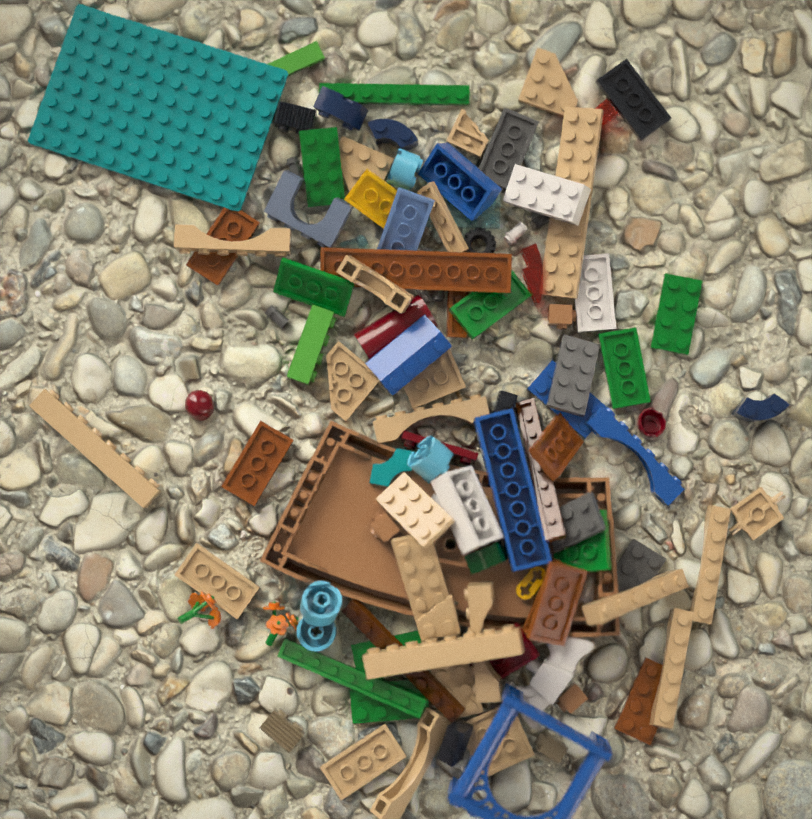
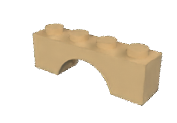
M350 255L345 256L336 271L349 281L375 294L384 303L400 313H405L414 298L412 294Z

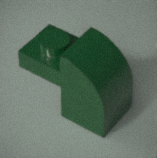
M501 541L464 556L471 574L488 569L508 559L506 548L502 545Z

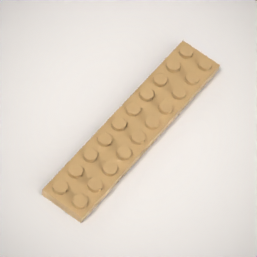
M565 107L556 176L584 184L591 191L578 226L549 218L539 295L578 299L604 111L602 109Z
M412 535L392 539L391 543L418 628L417 619L430 612L434 606L446 600L449 592L434 542L425 549ZM461 632L452 634L456 635V637H462ZM445 636L436 637V639H437V640H444V637H445ZM470 663L430 669L431 674L466 708L458 718L484 711L482 703H477L476 696H473L475 679L471 676Z

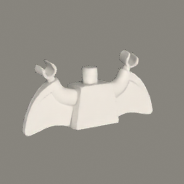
M567 637L565 646L547 643L550 656H547L542 664L533 660L526 666L528 670L535 674L530 681V685H518L515 687L511 681L506 683L522 691L525 702L544 711L547 706L554 704L576 672L575 667L578 661L593 649L594 644L579 637ZM520 712L526 723L532 729H536L539 722Z

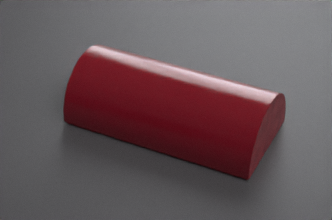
M416 295L405 313H400L394 309L355 333L354 337L367 358L371 359L423 315H426L436 327L438 325L423 299Z

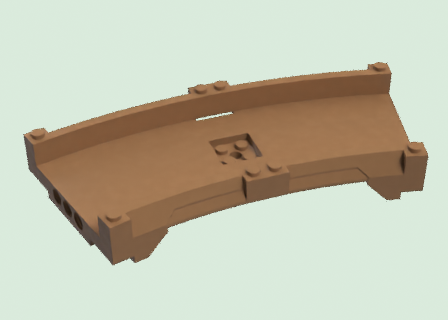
M330 421L260 561L309 584L316 581H327L330 585L337 588L341 595L414 616L391 543L392 539L411 534L376 500L388 487L369 483L373 464H381L388 461L394 455L396 449L378 443L363 434ZM448 464L450 467L447 472L464 467ZM413 470L398 473L390 482L391 485L402 473H405L428 496L432 498L433 494L436 495L432 484L427 483ZM474 470L484 493L488 497L487 500L500 527L487 473ZM609 477L557 478L554 480V486L559 507L588 492H593L599 509L607 510L612 570L587 572L568 637L620 635L619 617L601 624L587 625L582 606L618 593ZM379 512L382 514L386 512L400 530L386 543L380 537L376 539L370 531L372 529L370 524L373 522L371 518ZM449 527L434 541V545L449 595H452L453 600L458 602V605H454L459 625L470 627V620L466 618V608H469L468 600H465L464 590L470 582L493 581L495 601L485 616L483 629L495 628V631L503 630L502 627L514 625L517 622L523 629L540 587L527 600L517 596L516 587L531 568L511 572L509 560L507 559L488 569L471 574L464 556L477 550L463 554L451 527ZM449 538L454 539L456 542V547L453 550H448L445 547V541ZM503 538L493 542L496 543L498 541H501L502 545L505 547ZM548 542L547 544L552 559L554 558L555 552L552 543ZM490 543V544H488V545H486V546H484V547H481V548H479V549H477V550H480V549H482V548H485V547H487V546H489V545H491V544H493V543ZM548 564L540 565L539 567L543 568L546 572ZM540 570L538 572H532V574L534 575V577L531 580L532 583L536 579L542 578V576L540 575ZM530 583L526 587H520L522 596L530 593L528 591V588L531 586Z

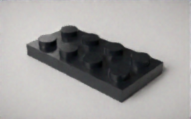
M627 58L596 80L597 85L640 142L672 119Z

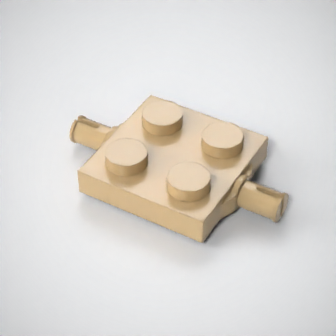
M762 487L757 488L730 508L737 522L728 529L731 532L730 534L734 536V534L742 529L752 541L784 519L778 510L777 503L786 498L785 495L780 491L774 497H770Z

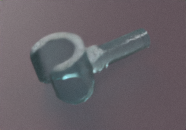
M358 235L352 240L340 242V245L343 247L357 243L358 247L361 248L366 246L368 241L363 235Z

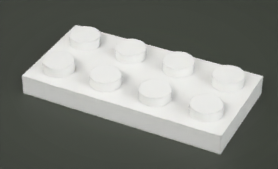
M609 253L583 256L578 299H574L577 333L616 329Z

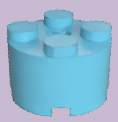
M398 148V154L394 158L387 177L389 179L386 182L392 187H400L411 191L417 179L414 177V174L420 170L423 160L420 159L419 155Z
M428 436L417 445L418 451L416 453L412 451L407 461V465L427 483H431L439 474L442 475L448 471L450 467L448 463L453 456V452L437 438Z
M327 581L311 583L304 591L300 603V612L306 623L321 627L334 622L342 604L341 593Z
M302 618L297 626L299 642L310 651H321L328 648L336 637L337 628L335 621L326 626H319V630H322V633L315 636V632H312V629L316 626L307 624L305 619Z

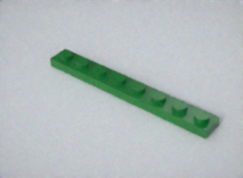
M319 83V92L322 86L343 94L344 98L356 101L359 104L469 106L470 85Z
M287 638L284 639L277 656L419 719L428 699L380 678L367 679L366 672L320 652L307 650L303 645Z

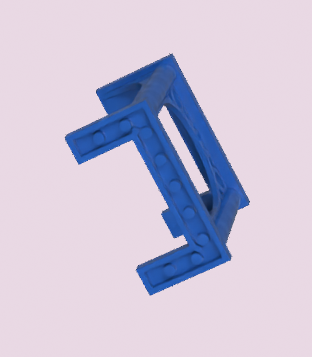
M506 683L502 689L503 703L461 777L459 779L452 777L449 782L447 799L450 800L449 803L456 808H464L474 818L572 819L605 760L609 762L612 757L609 740L593 731L587 737L525 702L523 692ZM518 712L523 713L589 751L560 802L548 812L536 816H521L504 809L493 797L488 784L490 762ZM479 779L484 781L483 785L474 786L475 783H479ZM482 790L487 793V796L483 800H475L472 797L473 793ZM491 802L493 807L489 808L490 806L484 804ZM506 813L509 815V817L506 818L503 816V814Z

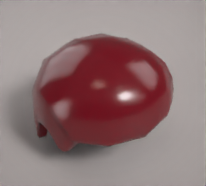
M192 391L185 400L186 412L193 420L203 421L208 419L214 412L212 396L207 391Z
M651 407L644 409L638 416L637 428L643 436L656 438L664 432L666 421L662 412H658Z

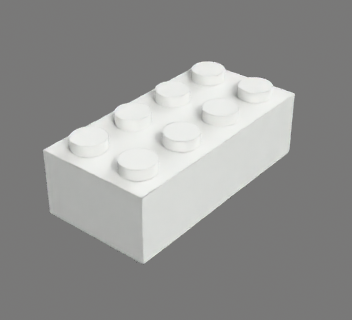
M515 164L503 201L509 205L578 226L591 189L581 183Z

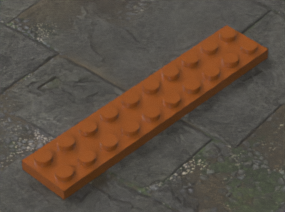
M321 247L320 270L344 279L346 278L336 271L345 256L350 255L402 289L511 293L512 254Z

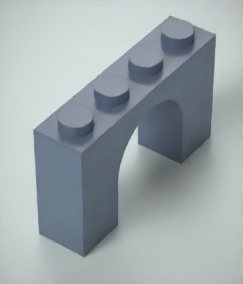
M289 170L283 171L264 210L268 214L267 217L276 222L278 220L284 222V226L293 231L297 229L301 232V236L309 240L311 238L317 240V244L321 247H334L354 207L336 197L325 217L319 223L309 224L302 221L295 212L294 200L304 179Z

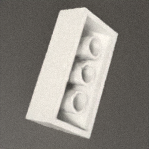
M472 465L446 472L431 481L442 509L455 521L450 527L463 554L477 550L504 537Z

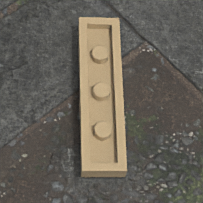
M430 182L416 191L422 196L435 200L429 217L447 251L465 252L469 248L435 182Z

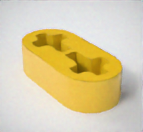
M539 566L532 567L517 585V596L525 600L530 599L541 586L546 574L545 570ZM540 570L542 578L536 579L532 583L531 580L534 577L532 572ZM530 583L531 586L528 588L530 593L522 596L520 587H526Z

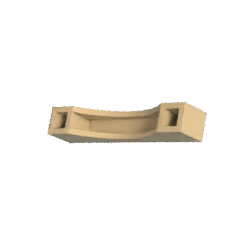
M175 224L174 248L180 254H190V251H198V254L201 255L217 252V255L223 256L229 255V253H236L237 256H248V253H253L258 257L275 254V257L283 258L286 255H291L292 232L289 228H270L255 238L231 242L210 237L200 231L195 225Z
M481 394L473 395L467 401H462V398L451 400V404L444 405L443 402L436 403L430 409H425L424 406L413 409L414 412L407 414L406 411L396 412L395 416L389 418L387 415L377 416L376 420L373 421L377 442L384 444L397 441L410 426L432 417H453L469 424H474L473 420L475 417L489 414L486 396L481 397Z
M713 505L707 506L700 569L690 606V611L694 612L692 621L712 624L731 511L729 508Z
M683 568L664 572L636 587L582 606L587 625L607 622L687 588L688 584Z
M493 581L470 582L464 590L465 600H468L469 608H466V618L470 620L468 632L482 633L485 616L495 601ZM488 660L473 662L474 665H471V676L475 677L473 696H476L477 703L501 702V676L494 670Z
M678 608L670 610L663 667L649 725L673 729L694 612Z
M429 707L425 709L417 724L416 744L408 764L398 778L388 788L379 793L370 809V812L379 819H400L444 739L443 736H445L444 733L447 726L451 724L442 713Z

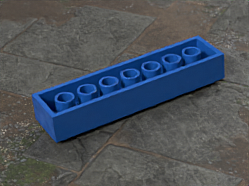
M513 408L475 417L473 422L500 528L504 536L503 540L511 572L548 564L549 561L552 562Z

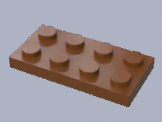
M224 207L207 232V235L223 241H245L252 237L260 222L241 210L232 211ZM195 251L186 266L219 286L238 256L236 253H229L226 256L217 255V252L201 255L198 254V251Z
M559 413L554 416L528 451L532 458L542 467L544 473L554 481L561 475L584 441L564 416Z
M260 420L221 487L249 504L256 506L294 440Z
M549 561L526 636L529 640L565 646L588 571Z
M645 657L614 729L651 745L658 727L649 724L663 665Z

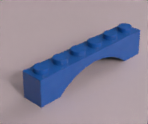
M600 407L584 424L597 437L617 441L635 453L647 472L650 492L663 505L669 506L685 490L681 486L682 482L676 476L672 477L668 473L669 469L662 462L658 463L654 459L655 454L650 449H645L641 445L642 441L636 435L632 436L627 431L629 428L624 422H618L615 419V413L609 407Z

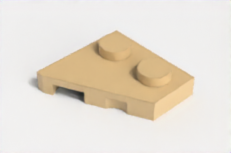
M461 109L446 143L448 142L456 148L481 158L488 139L481 133L475 122L468 117L466 111Z
M452 595L446 597V600L434 606L430 612L417 619L421 640L460 633Z

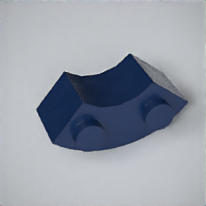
M322 86L313 106L319 111L318 115L329 119V117L335 119L342 124L341 127L352 131V129L360 131L369 111L356 101L343 97V94Z
M376 119L367 122L369 132L376 145L386 143L406 151L418 146L416 135L406 125L398 121Z
M775 393L762 401L746 397L742 399L732 415L744 421H764L781 414L790 404Z

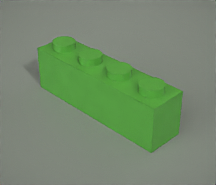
M312 305L286 376L288 379L310 386L311 382H315L318 373L315 371L316 366L321 364L324 356L321 353L323 346L327 347L330 340L328 332L330 328H334L337 320L334 317L333 311Z

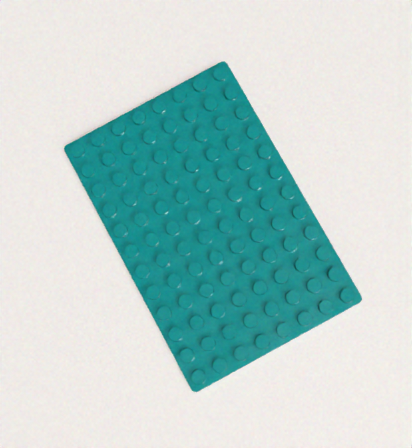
M78 4L31 129L28 142L31 145L223 208L225 207L232 211H240L289 74L284 69Z

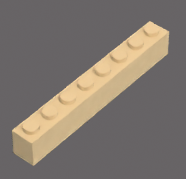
M44 389L29 406L141 507L147 508L161 493V490L158 488L160 485L152 478L150 480L144 476L146 472L138 465L134 467L129 463L131 459L125 453L119 454L115 450L117 446L110 440L106 442L101 438L103 434L97 428L91 429L87 425L89 421L81 414L77 416L73 413L75 409L69 403L65 402L63 404L59 400L61 396L53 389L51 391Z
M514 625L502 627L503 630L495 631V628L483 630V633L475 634V631L464 633L462 637L448 635L444 637V640L431 638L426 639L425 643L418 644L417 641L405 643L406 646L398 647V644H393L383 650H379V647L370 648L363 655L367 679L520 655L524 652L520 627L515 628Z

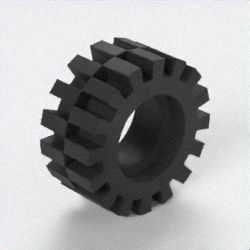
M476 227L474 230L473 228L470 229L464 236V240L469 248L465 252H475L471 247V243L475 239H482L486 243V249L483 252L475 253H494L496 249L494 235L489 230L486 231V228L479 229V227Z

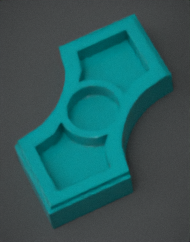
M396 448L394 455L388 461L381 464H373L369 483L389 487L395 475L404 471H412L407 465L412 451Z

